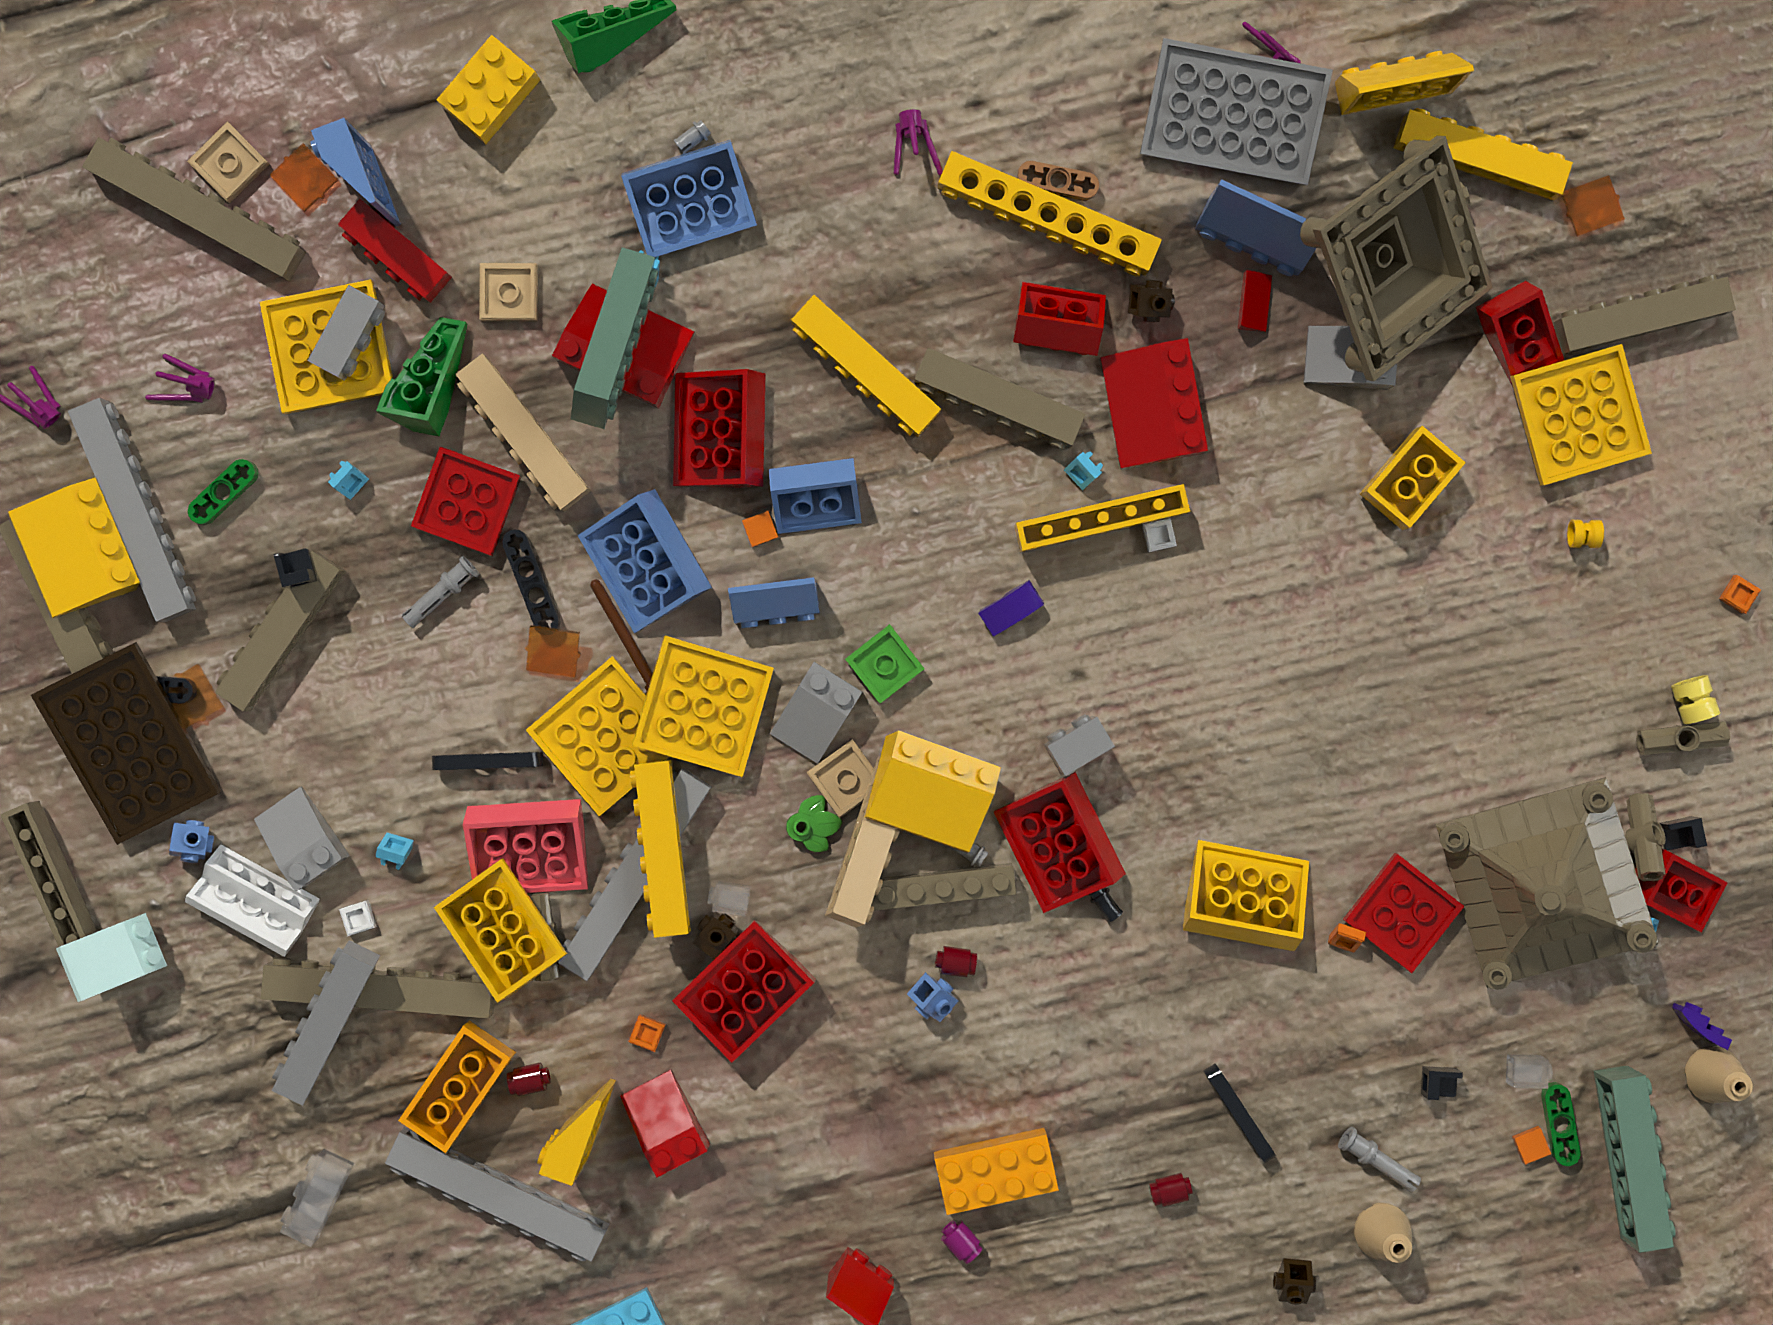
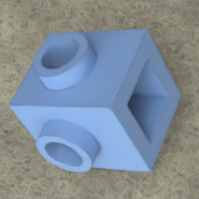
M187 820L186 824L174 823L169 855L181 857L180 861L198 863V859L205 860L206 852L212 853L214 836L208 835L209 827H205L204 822ZM190 839H194L197 842L195 844H190L187 841Z
M926 972L907 993L917 1004L915 1009L923 1017L928 1019L931 1016L939 1022L951 1012L958 1002L951 994L953 987L942 978L937 981Z

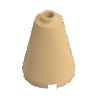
M1717 1046L1701 1048L1689 1058L1685 1066L1688 1089L1695 1097L1704 1102L1724 1103L1742 1101L1748 1098L1752 1092L1753 1084L1737 1057L1724 1048Z
M1376 1203L1359 1214L1355 1222L1354 1236L1358 1246L1367 1256L1376 1260L1395 1263L1403 1262L1409 1258L1412 1252V1230L1409 1219L1403 1211L1389 1203Z

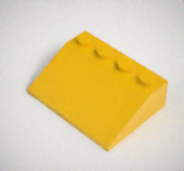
M1435 51L1426 54V58L1415 60L1414 56L1398 60L1397 64L1387 65V62H1380L1371 65L1370 69L1359 71L1358 67L1344 70L1342 75L1335 81L1341 115L1451 94L1474 71L1473 65L1454 53L1443 54L1442 51Z
M96 477L69 485L8 512L52 618L137 590L140 581Z
M898 730L885 737L865 818L968 853L972 848L994 797L1001 767Z
M1198 840L1186 898L1183 930L1295 951L1303 940L1309 861Z
M504 858L434 907L497 1003L510 997L567 954Z
M610 1079L564 1123L560 1130L555 1129L549 1141L547 1140L545 1147H542L537 1164L541 1165L539 1175L570 1186L574 1184L588 1161L616 1080Z

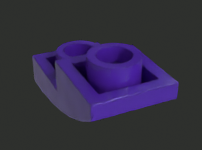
M1028 580L1007 592L1004 597L981 609L978 614L994 637L1044 605V602L1031 581Z
M1686 1002L1684 1006L1676 1003L1673 1004L1672 1008L1677 1016L1692 1031L1726 1050L1729 1049L1732 1039L1722 1036L1725 1030L1709 1024L1710 1018L1701 1014L1703 1008Z

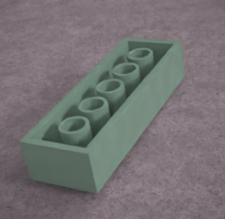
M621 248L574 388L571 420L605 429L607 420L614 419L617 409L616 401L618 396L622 394L625 384L624 377L626 372H629L633 359V349L637 348L641 334L639 331L641 325H644L646 321L648 303L652 302L655 293V282L658 275V270L654 269L655 257Z
M1627 1065L1595 1070L1593 1072L1620 1238L1639 1253L1673 1248L1672 1238L1675 1237L1676 1233L1673 1222L1669 1220L1670 1198L1664 1190L1663 1181L1666 1180V1171L1659 1159L1658 1152H1661L1662 1147L1659 1136L1655 1134L1654 1124L1657 1123V1116L1654 1107L1650 1104L1649 1095H1652L1651 1082L1649 1078H1646V1075Z

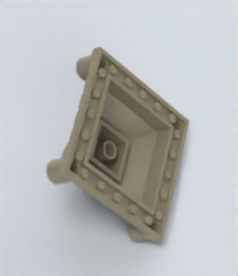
M1437 135L1430 141L1416 139L1410 141L1404 150V162L1397 169L1390 172L1377 184H1374L1362 193L1360 197L1354 199L1344 209L1338 211L1329 219L1310 217L1304 221L1301 227L1300 237L1303 244L1308 247L1322 249L1331 278L1335 283L1337 295L1343 306V312L1350 326L1354 343L1346 351L1345 363L1349 369L1364 373L1365 379L1369 381L1378 379L1493 288L1446 136Z
M1606 777L1436 824L1440 843L1444 849L1460 903L1464 905L1462 910L1487 988L1503 989L1514 980L1631 950L1640 953L1648 952L1655 945L1659 944Z

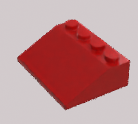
M593 283L591 284L558 341L552 354L555 360L575 370H581L607 293L606 289ZM648 310L645 324L641 325L639 331L641 334L637 348L633 349L630 370L626 372L624 377L625 384L622 392L659 409L695 331Z
M1188 338L1162 342L1100 357L1120 469L1201 455L1208 451Z
M750 369L675 373L673 486L763 487L766 373Z
M1076 772L993 811L1043 913L1113 885L1126 874Z
M754 920L672 1002L732 1063L815 983L816 978Z

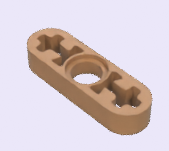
M1036 161L1024 162L1020 166L1017 175L1018 179L1053 194L1083 201L1094 198L1099 189V181L1092 173ZM1029 168H1032L1035 175L1043 176V170L1049 171L1046 175L1045 185H1041L1042 178L1034 177L1032 182L1027 181V176L1023 175V172L1026 173ZM1060 173L1064 175L1066 185L1062 188L1053 187L1050 183V177L1053 174ZM1071 176L1076 177L1074 183L1083 184L1084 180H1089V185L1094 187V189H1089L1088 193H1083L1082 187L1074 185L1073 191H1069Z

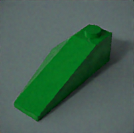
M634 0L626 8L608 5L604 6V12L588 15L587 10L577 11L552 20V25L568 62L578 74L581 72L588 73L595 70L596 67L606 64L677 11L671 0Z
M443 317L437 320L420 342L421 347L411 359L407 358L403 363L404 369L395 380L391 379L386 385L376 410L378 414L413 432L440 436L451 404L456 381L455 374L458 371L468 325L465 321Z

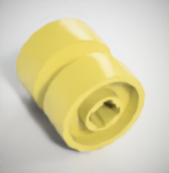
M1708 675L1693 677L1671 685L1675 700L1682 704L1679 707V712L1683 724L1700 722L1720 714L1716 698L1710 697L1713 689Z

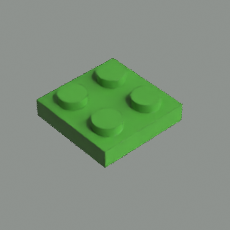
M890 624L845 659L879 703H882L925 669Z

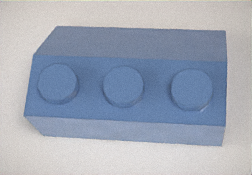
M853 458L769 469L770 491L778 534L862 523Z
M815 578L728 588L733 620L735 624L741 623V628L758 627V621L769 620V625L786 623L787 617L797 616L798 622L815 620L814 614H820Z

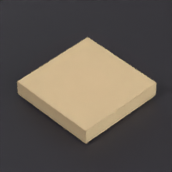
M228 121L187 161L228 203H231L270 164Z
M480 263L479 320L538 322L537 263Z
M852 739L807 771V774L838 817L841 818L863 802L874 768Z

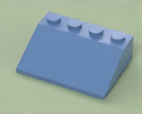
M345 118L311 130L314 140L310 141L316 157H321L325 165L328 164L331 171L335 170L339 178L342 177L394 226L401 225L372 146Z
M731 140L624 172L621 175L647 255L657 257L757 225Z
M1222 179L1210 195L1195 229L1200 231L1199 234L1202 237L1211 241H1215V239L1226 243L1225 247L1234 252L1240 253L1242 250L1252 255L1251 259L1260 264L1266 265L1268 262L1277 266V271L1286 276L1299 275L1316 250L1314 247H1308L1303 244L1300 237L1301 227L1306 218Z
M655 489L635 496L578 535L634 633L644 629L712 588Z

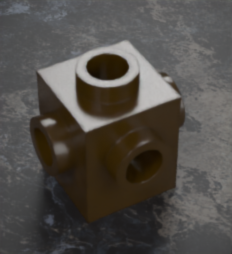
M1146 280V285H1130L1128 313L1143 317V321L1160 322V317L1170 318L1171 310L1175 304L1174 294L1172 293L1173 289L1163 286V281Z
M715 911L711 917L706 914L696 927L699 933L695 936L693 944L712 959H715L736 939L735 935L738 928L734 926L736 924L735 920L726 913L720 915Z
M1283 1258L1279 1271L1274 1272L1273 1288L1278 1290L1279 1301L1288 1302L1292 1305L1307 1304L1311 1293H1315L1316 1276L1313 1275L1311 1260Z

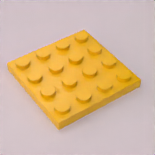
M370 279L260 301L282 414H290L383 394L386 385L393 379L382 321L372 329L369 335L371 336L369 346L364 352H360L356 359L358 362L356 370L350 377L347 376L345 381L308 361L347 286L350 285L377 300L374 281Z
M1622 344L1510 376L1540 486L1652 454Z
M664 636L632 746L743 777L774 668Z
M614 656L609 658L526 729L528 734L599 817L633 789L630 771L635 770V764L666 761L669 758L666 755L632 746L646 695Z

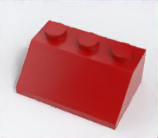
M1022 282L1013 342L1025 346H1038L1056 351L1063 350L1076 352L1081 355L1097 356L1104 328L1106 295Z

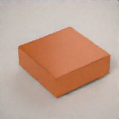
M769 511L742 520L752 548L779 538Z
M1733 575L1719 600L1740 613L1747 614L1761 589L1739 575Z
M1339 923L1330 933L1328 944L1354 953L1365 941L1366 932Z
M639 1014L628 1042L655 1052L666 1024Z
M1539 1126L1512 1136L1522 1163L1525 1165L1551 1154L1542 1129Z

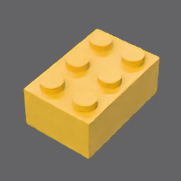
M491 34L436 100L446 112L484 144H487L540 82V78L535 70Z
M1420 426L1410 433L1359 494L1401 530L1409 529L1466 462L1424 426Z

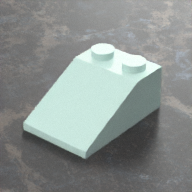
M146 913L56 948L78 1002L167 966Z

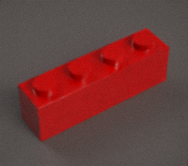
M360 198L338 223L345 230L342 234L345 239L354 246L358 242L364 246L366 250L363 254L376 265L379 261L384 263L388 267L385 272L397 283L403 279L410 285L407 291L419 301L424 297L431 303L452 278L450 274Z

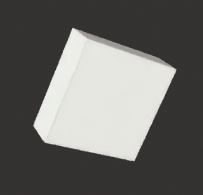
M1171 518L1142 525L1148 552L1177 546Z
M369 900L339 909L347 936L377 927Z

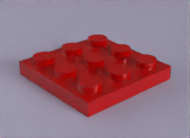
M440 446L411 527L493 556L522 476Z
M1394 853L1343 920L1351 927L1366 932L1365 938L1410 973H1413L1464 908V905L1399 854Z

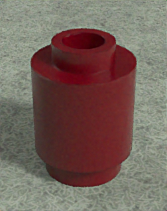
M943 946L942 951H937L935 968H940V974L965 978L968 975H975L977 953L971 952V949Z
M541 1062L513 1068L512 1072L507 1073V1085L511 1095L524 1096L546 1091L547 1084L551 1083L548 1067L543 1068Z
M1182 1173L1157 1178L1155 1182L1149 1183L1154 1206L1162 1205V1207L1186 1202L1189 1201L1188 1195L1193 1194L1189 1177L1183 1178Z

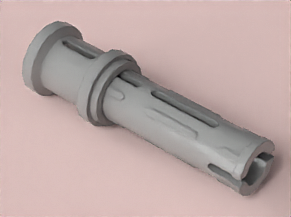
M461 556L459 558L460 562L448 573L443 572L440 581L415 602L413 606L401 614L409 626L415 628L422 619L428 616L452 593L461 592V587L472 577L480 575L475 566L466 557Z
M1354 1127L1348 1128L1340 1138L1338 1148L1342 1151L1348 1150L1358 1157V1162L1361 1164H1371L1411 1193L1417 1188L1407 1180H1411L1419 1186L1421 1178L1418 1175H1415L1378 1150L1376 1142L1373 1140L1368 1141L1357 1134V1129Z

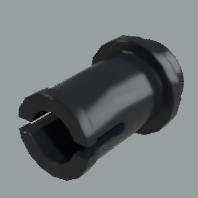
M1103 888L1089 894L1091 897L1090 902L1097 905L1107 919V922L1110 923L1120 917L1123 911L1110 896V889Z

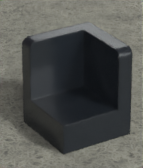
M304 548L285 554H274L283 588L290 589L317 581L309 549Z
M1689 816L1659 823L1665 833L1666 841L1663 845L1665 850L1707 846L1703 822L1700 817Z
M1422 1066L1421 1095L1428 1100H1439V1096L1455 1097L1457 1078L1462 1079L1463 1072L1457 1068Z

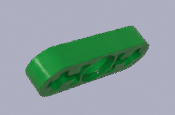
M244 459L234 461L189 504V518L193 522L202 525L212 523L257 480V466L253 462ZM240 467H249L247 471L249 477L247 479L240 477L235 482L240 485L238 488L233 482L227 480L229 476L232 479H236L241 474L238 470ZM221 484H226L230 488V495L225 500H220L216 496V489ZM208 496L213 502L219 504L218 507H216L215 505H210L206 509V513L208 514L206 518L202 516H197L199 514V510L197 509L199 505L206 507L211 503V501L207 499Z
M1551 1082L1546 1084L1541 1092L1551 1155L1561 1165L1572 1166L1578 1162L1581 1153L1571 1094L1565 1086L1557 1082ZM1555 1089L1562 1093V1096L1558 1097V1105L1562 1109L1565 1108V1111L1557 1110L1556 1102L1550 1099V1096L1554 1095ZM1566 1117L1568 1120L1567 1128L1561 1132L1554 1129L1556 1118ZM1557 1137L1564 1138L1566 1147L1572 1150V1152L1567 1154L1568 1158L1566 1159L1559 1154V1152L1564 1151V1145L1561 1140H1556Z

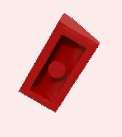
M1246 270L1243 273L1238 320L1239 330L1266 332L1272 275Z

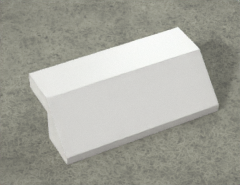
M221 844L207 860L202 877L185 898V902L284 957L300 937L320 900L303 889L294 891L287 880Z

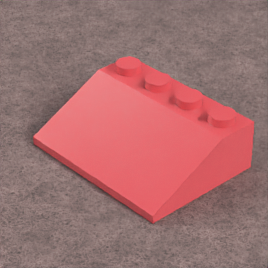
M581 799L467 806L463 830L472 879L504 858L526 893L588 889L585 828Z

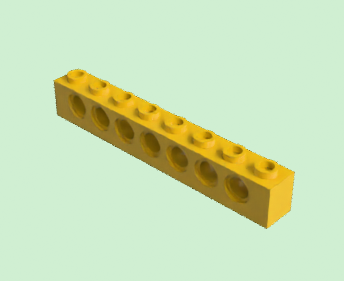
M951 151L938 182V189L942 190L941 194L950 199L957 200V197L967 200V205L976 210L983 211L985 208L993 211V215L1000 220L1009 222L1012 219L1019 222L1020 227L1026 231L1035 233L1038 230L1047 234L1046 238L1052 242L1061 244L1064 241L1073 245L1072 249L1084 255H1087L1088 252L1099 256L1098 260L1110 266H1114V263L1125 267V272L1136 277H1140L1141 274L1146 276L1162 241L1158 237L954 151ZM971 177L977 181L978 185L974 189H967L962 185V180ZM997 188L1003 192L1004 196L1000 200H993L989 197L988 191ZM1024 199L1029 203L1030 208L1026 211H1019L1015 208L1014 202ZM1050 210L1055 214L1056 219L1053 222H1045L1042 220L1040 213ZM1071 221L1078 222L1081 225L1082 231L1076 234L1071 233L1067 229V223ZM1097 232L1104 233L1107 236L1108 242L1103 245L1097 244L1093 239V234ZM1123 243L1130 244L1134 249V254L1130 256L1123 255L1120 252L1119 245Z

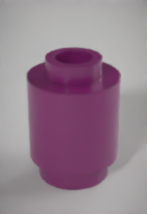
M952 1220L941 1231L944 1234L941 1241L959 1261L963 1260L968 1264L983 1249L979 1245L980 1240L962 1220L957 1223Z

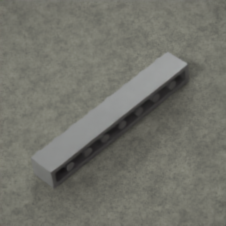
M97 398L69 410V416L135 569L155 621L167 622L196 610L193 603L196 601L195 594L191 587L185 584L183 579L185 575L184 568L179 560H175L172 549H174L173 542L167 533L164 534L161 526L163 518L159 510L152 505L150 497H152L151 489L141 479L139 471H141L140 463L135 455H131L128 448L130 439L126 431L121 429L118 424L119 413L115 405L105 399Z
M681 769L679 773L673 772L680 836L712 788V786L685 769ZM638 840L633 845L630 843L626 845L620 855L623 862L618 869L613 867L604 880L608 883L603 893L597 891L589 903V906L593 909L587 917L582 915L574 927L577 934L572 941L567 939L563 944L567 954L558 963L586 981L590 979L644 894L643 886L648 885L647 874H642L640 857L644 856V847L638 844Z
M404 1127L399 1132L385 1164L391 1166L390 1169L396 1174L403 1176L408 1174L416 1178V1182L424 1187L431 1188L433 1186L440 1189L445 1197L452 1200L459 1198L467 1202L468 1207L477 1212L486 1211L494 1215L493 1218L502 1224L508 1225L511 1223L520 1227L519 1231L530 1237L535 1235L545 1239V1243L555 1249L562 1247L570 1251L571 1256L580 1261H586L587 1259L592 1262L610 1224L452 1148L444 1153L408 1127Z

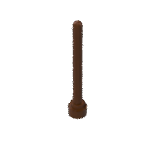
M594 579L591 581L590 587L646 684L644 688L648 691L653 673L602 583Z

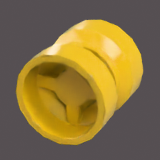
M1579 519L1570 520L1567 528V542L1570 548H1580L1582 545H1587L1589 548H1601L1604 539V526L1601 520H1590L1588 523Z

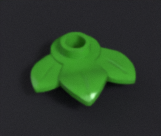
M816 795L805 799L800 804L798 813L789 817L786 823V831L793 840L802 841L808 850L823 852L828 850V840L826 837L838 831L842 825V820L837 815L824 811L825 797ZM799 822L805 824V830L801 833L796 829Z

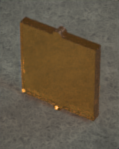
M304 143L289 157L285 156L284 162L270 174L304 212L319 198L323 199L325 197L324 193L338 181L336 176Z
M1609 175L1563 192L1562 197L1568 211L1566 217L1570 218L1576 237L1625 219L1618 201L1620 196L1615 193Z
M531 625L529 642L525 647V650L528 651L526 670L576 677L577 661L581 656V653L578 651L580 632Z
M199 664L183 673H176L174 675L175 677L191 679L197 686V694L192 701L188 703H171L185 728L199 721H206L207 716L224 707ZM182 683L181 687H169L168 693H180L181 698H183V694H188V688H184Z

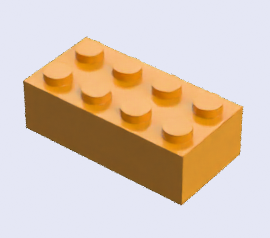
M469 1020L458 1032L398 1121L446 1153L453 1146L516 1052Z
M1045 1128L934 1152L947 1215L1059 1191Z

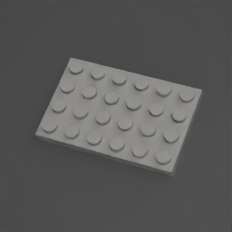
M1163 38L1140 154L1308 185L1333 70Z

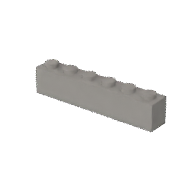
M350 940L344 949L337 948L330 961L331 964L335 965L332 972L326 971L318 985L323 988L320 996L314 994L306 1009L311 1011L308 1019L305 1017L301 1019L295 1033L299 1034L296 1042L290 1041L283 1055L288 1057L286 1063H279L272 1076L273 1079L277 1080L272 1089L273 1092L303 1106L380 957L379 954Z

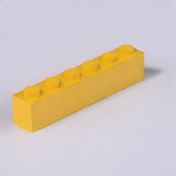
M1410 109L1403 116L1394 149L1404 152L1407 144L1414 139L1430 141L1437 135L1446 136L1456 169L1553 201L1563 195L1573 162L1565 160V156L1554 152L1546 154L1538 151V147L1531 144L1519 145L1512 143L1511 139L1507 136H1491L1485 134L1483 129L1476 126H1468L1466 128L1457 125V121L1448 117L1439 119L1430 116V112L1424 109Z
M815 295L791 319L792 324L795 326L792 331L803 341L808 338L816 345L813 350L824 360L828 357L837 364L834 369L845 379H848L849 376L858 383L856 389L866 398H869L870 395L879 402L877 408L887 417L894 415L900 421L898 424L899 428L908 436L914 433L919 437L941 412L939 406Z
M1184 484L1017 522L1014 524L1020 552H1025L1184 515L1190 512Z
M671 760L635 764V770L630 771L632 788L637 787L638 799H634L633 804L635 816H640L641 828H637L638 844L644 847V856L640 857L642 874H647L648 885L643 886L645 902H650L651 913L647 914L648 931H653L654 938L689 934L691 927Z

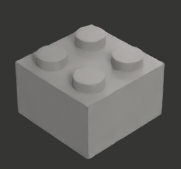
M1084 714L1071 722L1073 727L1067 731L1060 728L1047 736L1048 742L1043 745L1062 775L1070 774L1115 747L1098 717H1089V715Z

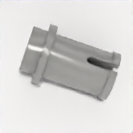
M701 120L697 123L694 121V126L677 139H674V142L683 154L687 153L704 139L707 141V137L711 135Z
M974 843L968 853L951 847V850L956 851L971 861L972 866L975 864L980 867L988 854L984 850V846L980 848Z

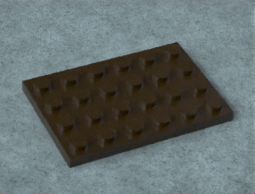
M137 642L30 695L117 845L221 792Z

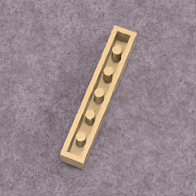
M482 353L455 374L460 380L457 386L467 398L470 395L473 396L478 403L474 406L484 420L488 417L495 425L492 431L501 442L507 440L513 449L509 451L519 465L523 462L530 470L527 476L536 487L542 485L546 490L547 494L544 498L554 510L559 507L560 510L565 512L591 492L488 357Z
M880 756L877 758L825 914L829 918L855 928L865 925V922L868 923L873 915L874 907L871 904L874 895L877 896L883 884L880 876L883 868L886 869L890 862L892 854L889 852L891 843L896 841L900 829L865 818Z

